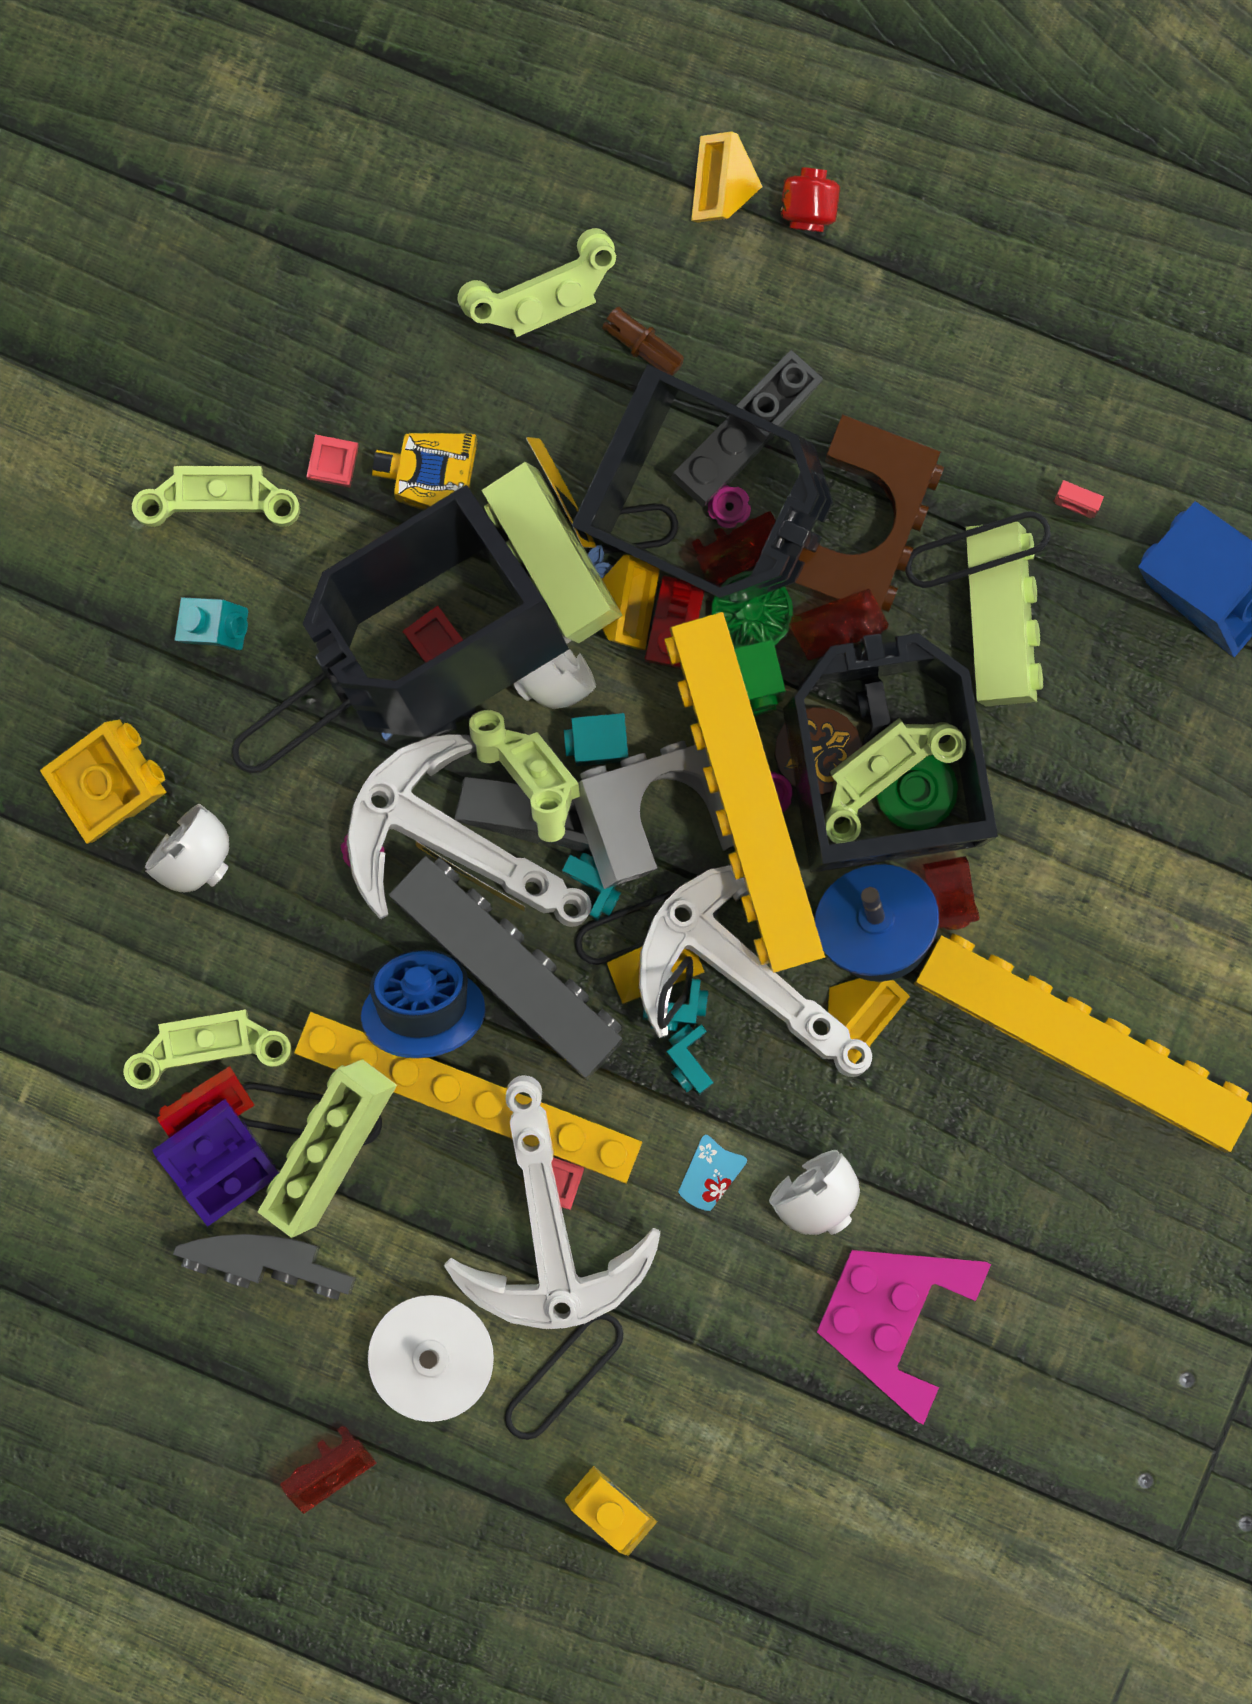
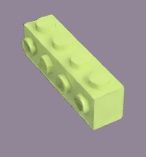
M524 462L482 490L489 502L484 505L487 515L496 527L502 526L509 537V540L505 543L520 564L524 563L531 575L529 577L547 603L563 637L566 636V638L580 643L622 616L621 611L584 547H582L576 533L539 469Z
M1013 522L967 537L968 568L1033 548L1032 534L1026 533V529L1019 522ZM979 526L966 527V531ZM1034 554L969 575L977 701L985 707L1037 702L1036 690L1043 688L1042 668L1040 663H1035L1034 646L1040 645L1039 624L1037 620H1032L1031 603L1037 602V585L1035 577H1029L1028 560L1034 559Z
M363 1059L347 1066L341 1065L329 1078L327 1082L328 1088L321 1101L308 1115V1124L300 1138L290 1147L286 1156L287 1161L283 1168L269 1184L266 1191L267 1196L260 1206L258 1213L291 1238L316 1227L397 1084Z

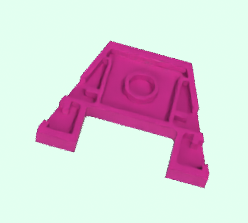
M851 1250L817 1329V1333L916 1422L924 1425L939 1387L900 1371L897 1367L931 1286L936 1284L976 1301L991 1264L983 1261Z

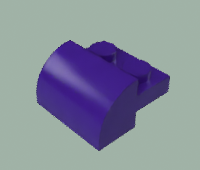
M226 1099L152 1150L156 1159L177 1184L185 1199L207 1227L265 1187L279 1174L257 1138Z

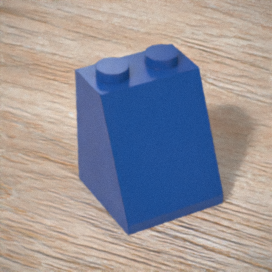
M1194 501L1187 511L1180 512L1174 518L1170 530L1160 542L1151 545L1146 550L1138 568L1148 586L1229 655L1235 657L1252 638V540Z

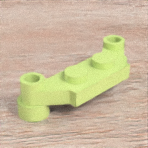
M592 228L586 230L581 234L577 242V250L580 255L577 260L499 294L492 293L489 286L482 281H469L459 290L458 303L464 314L475 322L490 323L513 330L516 337L596 303L594 293L607 270L616 261L614 243L609 235L601 229ZM604 250L600 255L596 256L599 251ZM479 303H484L481 307L475 308Z
M174 466V475L157 489L142 490L134 497L132 511L141 524L150 527L163 524L166 518L175 512H263L274 525L287 527L298 519L300 504L297 497L291 491L278 489L263 477L261 466ZM152 505L159 506V511L156 515L146 516L148 507ZM287 505L291 507L288 515H276L277 509L280 506Z
M483 710L475 713L469 720L471 740L476 744L477 758L484 763L500 761L530 799L532 818L537 822L540 839L546 842L560 840L565 834L564 826L571 801L580 797L579 783L538 732L527 735L506 730L503 716L493 710Z
M898 718L831 770L830 774L834 778V784L824 818L826 832L830 840L837 844L854 841L861 831V823L857 816L858 809L926 756L934 755L936 759L944 763H951L960 759L966 750V740L957 727L945 722L936 724H904ZM950 735V739L946 743H939L942 736ZM846 817L842 824H834L837 818Z
M245 1009L158 1024L159 1034L143 1053L135 1054L126 1061L123 1072L126 1081L132 1087L149 1089L159 1081L160 1076L166 1069L255 1054L263 1064L270 1067H279L290 1059L292 1044L283 1033L268 1031L249 1020L248 1012ZM280 1042L283 1047L281 1055L271 1058L268 1054L270 1044ZM148 1064L151 1068V1075L148 1079L141 1080L138 1077V1069L140 1066Z

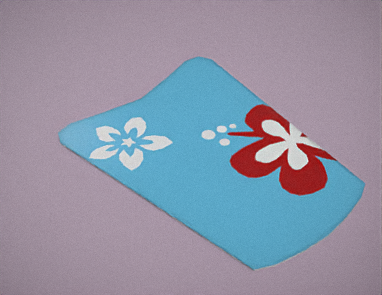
M704 1135L701 1138L678 1193L692 1206L705 1211H711L746 1165L747 1159L742 1155L724 1150L710 1136Z

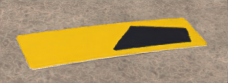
M526 437L572 524L579 511L573 497L541 439ZM574 528L582 547L596 548L591 535Z
M416 841V846L436 860L440 857L455 872L525 911V906L483 883Z

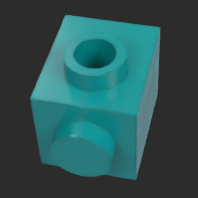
M624 713L572 718V729L564 730L566 756H575L576 767L620 763V761L628 758Z

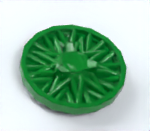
M753 571L736 574L728 578L721 586L724 587L751 577ZM786 587L739 604L715 596L712 603V615L720 612L724 613L734 648L773 639L774 646H776L788 633L793 619L792 600Z
M928 755L876 795L880 810L890 822L903 829L922 831L936 827L949 816L956 803L958 784L954 771L948 763L939 761L934 755Z

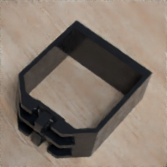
M647 364L571 526L719 598L739 604L796 583L805 565V562L798 560L803 548L816 552L822 536L811 531L817 520L825 523L834 502L813 443ZM678 390L789 442L800 470L794 487L787 497L761 551L762 554L751 577L724 587L611 533Z
M467 485L324 570L303 621V626L314 643L317 642L316 647L319 651L315 655L317 663L325 676L330 680L331 686L344 705L349 703L353 705L368 731L424 738L569 650L544 599ZM482 550L519 606L397 681L368 678L350 650L358 624Z
M919 633L896 636V642L884 644L882 643L881 634L863 636L854 647L853 643L831 646L816 662L783 708L810 873L982 847L998 837L970 672ZM921 670L946 688L952 725L961 731L966 740V750L958 760L969 823L829 845L804 699L811 689L818 685Z

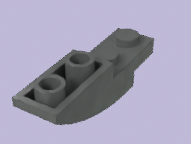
M790 350L736 406L777 426L783 427L820 385L823 378ZM729 415L673 472L671 479L700 506L704 507L749 464L775 435Z
M468 777L463 779L454 820L535 844L543 841L538 836L537 822L532 818L530 799L518 784ZM572 800L564 826V836L558 841L548 843L592 855L574 801Z
M250 1234L216 1236L178 1245L173 1255L183 1258L181 1266L207 1274L208 1268L211 1267L226 1272L223 1278L224 1281L247 1289L251 1281L262 1283L266 1268L273 1269L271 1275L273 1279L296 1286L300 1278L315 1283L313 1292L338 1300L340 1293L347 1295L352 1293L357 1278L316 1264L315 1261L320 1246L277 1236Z

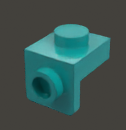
M181 597L175 641L184 644L214 645L231 650H242L248 628V609L226 600Z
M582 853L580 859L570 855L562 869L563 874L600 893L589 914L590 918L598 921L602 913L610 916L621 892L615 890L616 886L604 889L592 856Z
M692 979L689 1005L683 1004L667 1025L668 1031H677L678 1024L695 1026L697 1016H706L708 990L700 989L701 979ZM668 1002V1012L675 1003ZM644 1009L643 1020H649Z
M687 1024L668 1040L673 1047L666 1053L677 1066L671 1071V1074L686 1093L694 1088L699 1095L714 1083L687 1049L707 1033L702 1024L695 1030Z

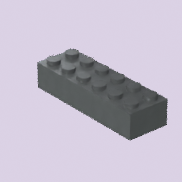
M425 856L389 894L391 899L587 1081L623 1043L622 1038L618 1035L622 1030V1026L604 1009H601L598 1014L593 1012L586 1005L589 995L573 980L569 978L563 984L553 974L557 970L556 965L542 951L536 948L531 954L523 947L521 943L525 940L524 935L506 918H503L500 923L494 920L489 915V912L493 909L491 904L474 888L471 887L465 893L456 884L460 880L458 874L444 860L439 857L433 863Z

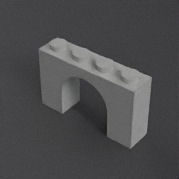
M680 741L661 748V756L647 760L645 753L620 761L622 768L607 772L604 765L580 774L582 779L578 782L580 797L573 799L604 889L644 877L657 869L640 818V804L643 794L648 785L653 781L663 779L677 780L697 791L708 807L723 851L735 848L731 835L723 837L715 811L721 810L723 807L719 793L710 794L705 780L703 768L710 766L705 749L697 751L695 745L687 747L685 741Z

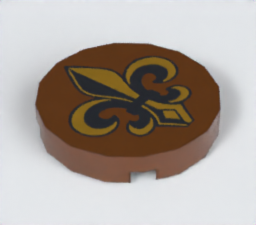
M813 707L806 709L819 790L822 796L832 793L834 778L831 776L830 771L860 749L862 744L858 730L846 716L833 709ZM784 723L776 738L774 757L779 773L787 778L791 786L796 789L786 725Z

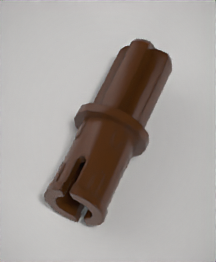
M619 306L607 317V320L610 322H604L602 329L632 350L631 355L633 357L640 355L657 369L672 376L681 368L684 360L683 355L656 336V330L653 327L647 329Z

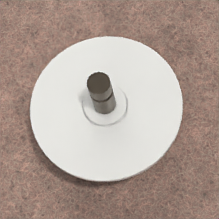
M419 1296L395 1306L377 1325L368 1350L370 1377L380 1397L396 1412L419 1421L435 1422L447 1420L468 1410L482 1396L490 1381L493 1370V1346L483 1322L464 1304L443 1296Z

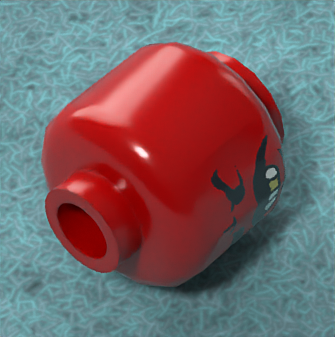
M801 167L800 176H790L785 179L780 212L785 220L790 221L789 228L824 232L825 226H829L836 221L840 186L837 182L826 179L827 170Z

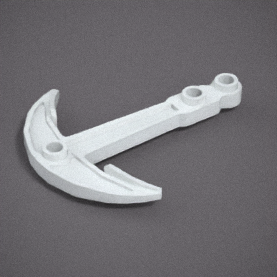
M469 735L433 736L400 748L374 769L363 784L352 808L347 835V847L351 872L357 888L367 905L379 919L388 916L383 885L385 853L380 852L389 829H394L502 885L506 893L542 913L554 912L557 920L565 926H578L590 914L591 900L584 891L577 888L567 889L563 879L526 858L514 857L416 797L411 792L426 772L432 776L452 761L476 751V744L472 742ZM376 795L385 798L387 805L383 808H378L373 805L371 798ZM528 882L536 883L540 888V893L536 895L528 893L525 889V884ZM564 905H575L578 909V915L568 916L564 912Z
M731 865L707 870L679 887L664 902L651 922L640 952L639 989L643 1007L650 1024L659 1038L668 1035V1027L660 1029L657 1023L660 993L665 983L673 974L671 969L682 950L687 948L786 1022L789 1031L823 1059H834L835 1066L841 1074L848 1077H856L863 1074L870 1067L872 1052L865 1042L851 1039L848 1028L813 1000H806L777 973H773L768 965L761 966L759 958L715 920L713 913L732 896L737 901L741 897L748 895L744 878L735 880ZM680 907L687 909L690 913V919L686 922L679 921L675 917V909ZM671 988L669 989L666 997L664 1018L668 1014V1001L671 993ZM815 1021H823L827 1025L828 1032L826 1035H818L814 1032L813 1023ZM850 1049L860 1051L862 1054L861 1063L854 1064L850 1062L847 1056Z
M526 1075L518 1076L508 1084L505 1099L507 1106L513 1112L510 1118V1127L517 1164L523 1169L539 1283L506 1285V1276L479 1271L463 1265L452 1258L444 1266L453 1281L467 1297L479 1307L510 1323L542 1329L568 1328L585 1324L616 1308L642 1282L656 1254L660 1231L652 1228L633 1248L609 1261L608 1270L586 1277H578L575 1271L551 1163L554 1152L547 1114L540 1106L542 1088L540 1083L533 1077ZM520 1092H525L531 1096L532 1101L523 1105L516 1101L515 1096ZM527 1135H534L539 1139V1144L529 1147L523 1142V1138ZM557 1303H566L570 1307V1311L560 1314L555 1311L554 1306Z

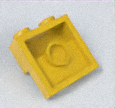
M120 719L104 722L40 770L86 844L95 842L126 818L137 815L167 793L161 784L165 781L162 769L153 760L146 761L138 748L141 744L139 733L129 723L123 724Z

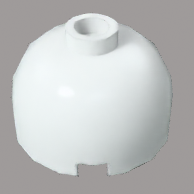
M566 636L563 637L566 644L571 642ZM570 649L513 683L518 693L526 701L533 698L540 705L552 709L572 706L586 698L596 688L593 674L581 653L576 658Z
M197 804L177 821L180 826L170 837L168 833L164 836L145 865L147 869L145 872L157 882L171 890L183 893L195 891L205 883L213 887L228 870V865L223 862L229 851L227 831L215 815L201 804Z
M831 1150L803 1164L802 1167L807 1171L801 1174L793 1183L788 1175L772 1192L769 1199L770 1204L780 1219L789 1228L801 1234L818 1235L828 1231L833 1235L847 1227L852 1220L849 1215L855 1209L859 1199V1181L852 1166L843 1154L837 1150Z

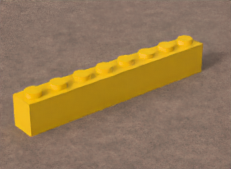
M720 612L670 628L672 637L664 639L671 664L680 663L685 680L677 682L684 708L693 706L697 723L690 725L697 751L705 749L710 766L703 768V773L710 794L719 793L723 809L717 810L715 813L722 836L731 835L736 852L728 854L735 880L744 878L748 895L741 897L748 923L756 921L761 938L753 941L761 966L769 964L771 971L775 973L825 958L724 613Z
M952 933L949 939L942 935L938 938L913 985L1224 1153L1232 1151L1252 1113V1103L1246 1100L1249 1095L1247 1091L1228 1081H1225L1223 1087L1207 1079L1210 1072L1189 1060H1186L1184 1065L1168 1058L1171 1051L1150 1039H1147L1145 1044L1129 1037L1131 1032L1129 1027L1111 1018H1108L1105 1023L1089 1015L1092 1011L1090 1006L1070 996L1066 1002L1050 994L1053 989L1051 985L1030 975L1028 980L1025 981L1012 974L1014 966L993 954L990 955L988 960L972 952L975 945L959 935Z
M310 1012L294 1052L296 1055L334 1070L341 1065L347 1066L363 1059L397 1084L393 1093L513 1140L510 1127V1118L513 1112L507 1106L505 1099L507 1088L430 1058H405L389 1054L375 1046L364 1032ZM519 1093L515 1096L516 1101L523 1105L532 1101L530 1097ZM541 1102L540 1106L547 1114L554 1152L553 1156L627 1184L642 1146V1141ZM527 1135L523 1138V1142L530 1147H534L539 1144V1139L534 1135Z

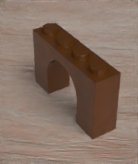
M842 414L825 463L864 477L877 484L885 492L892 505L894 516L893 529L882 544L862 554H843L820 545L816 552L803 548L798 560L805 562V565L796 583L786 587L873 620H877L880 610L889 613L898 590L897 587L890 585L896 569L902 572L905 571L914 548L906 545L910 531L914 529L920 532L929 509L928 506L921 504L927 488L936 491L944 470V466L936 464L941 452Z

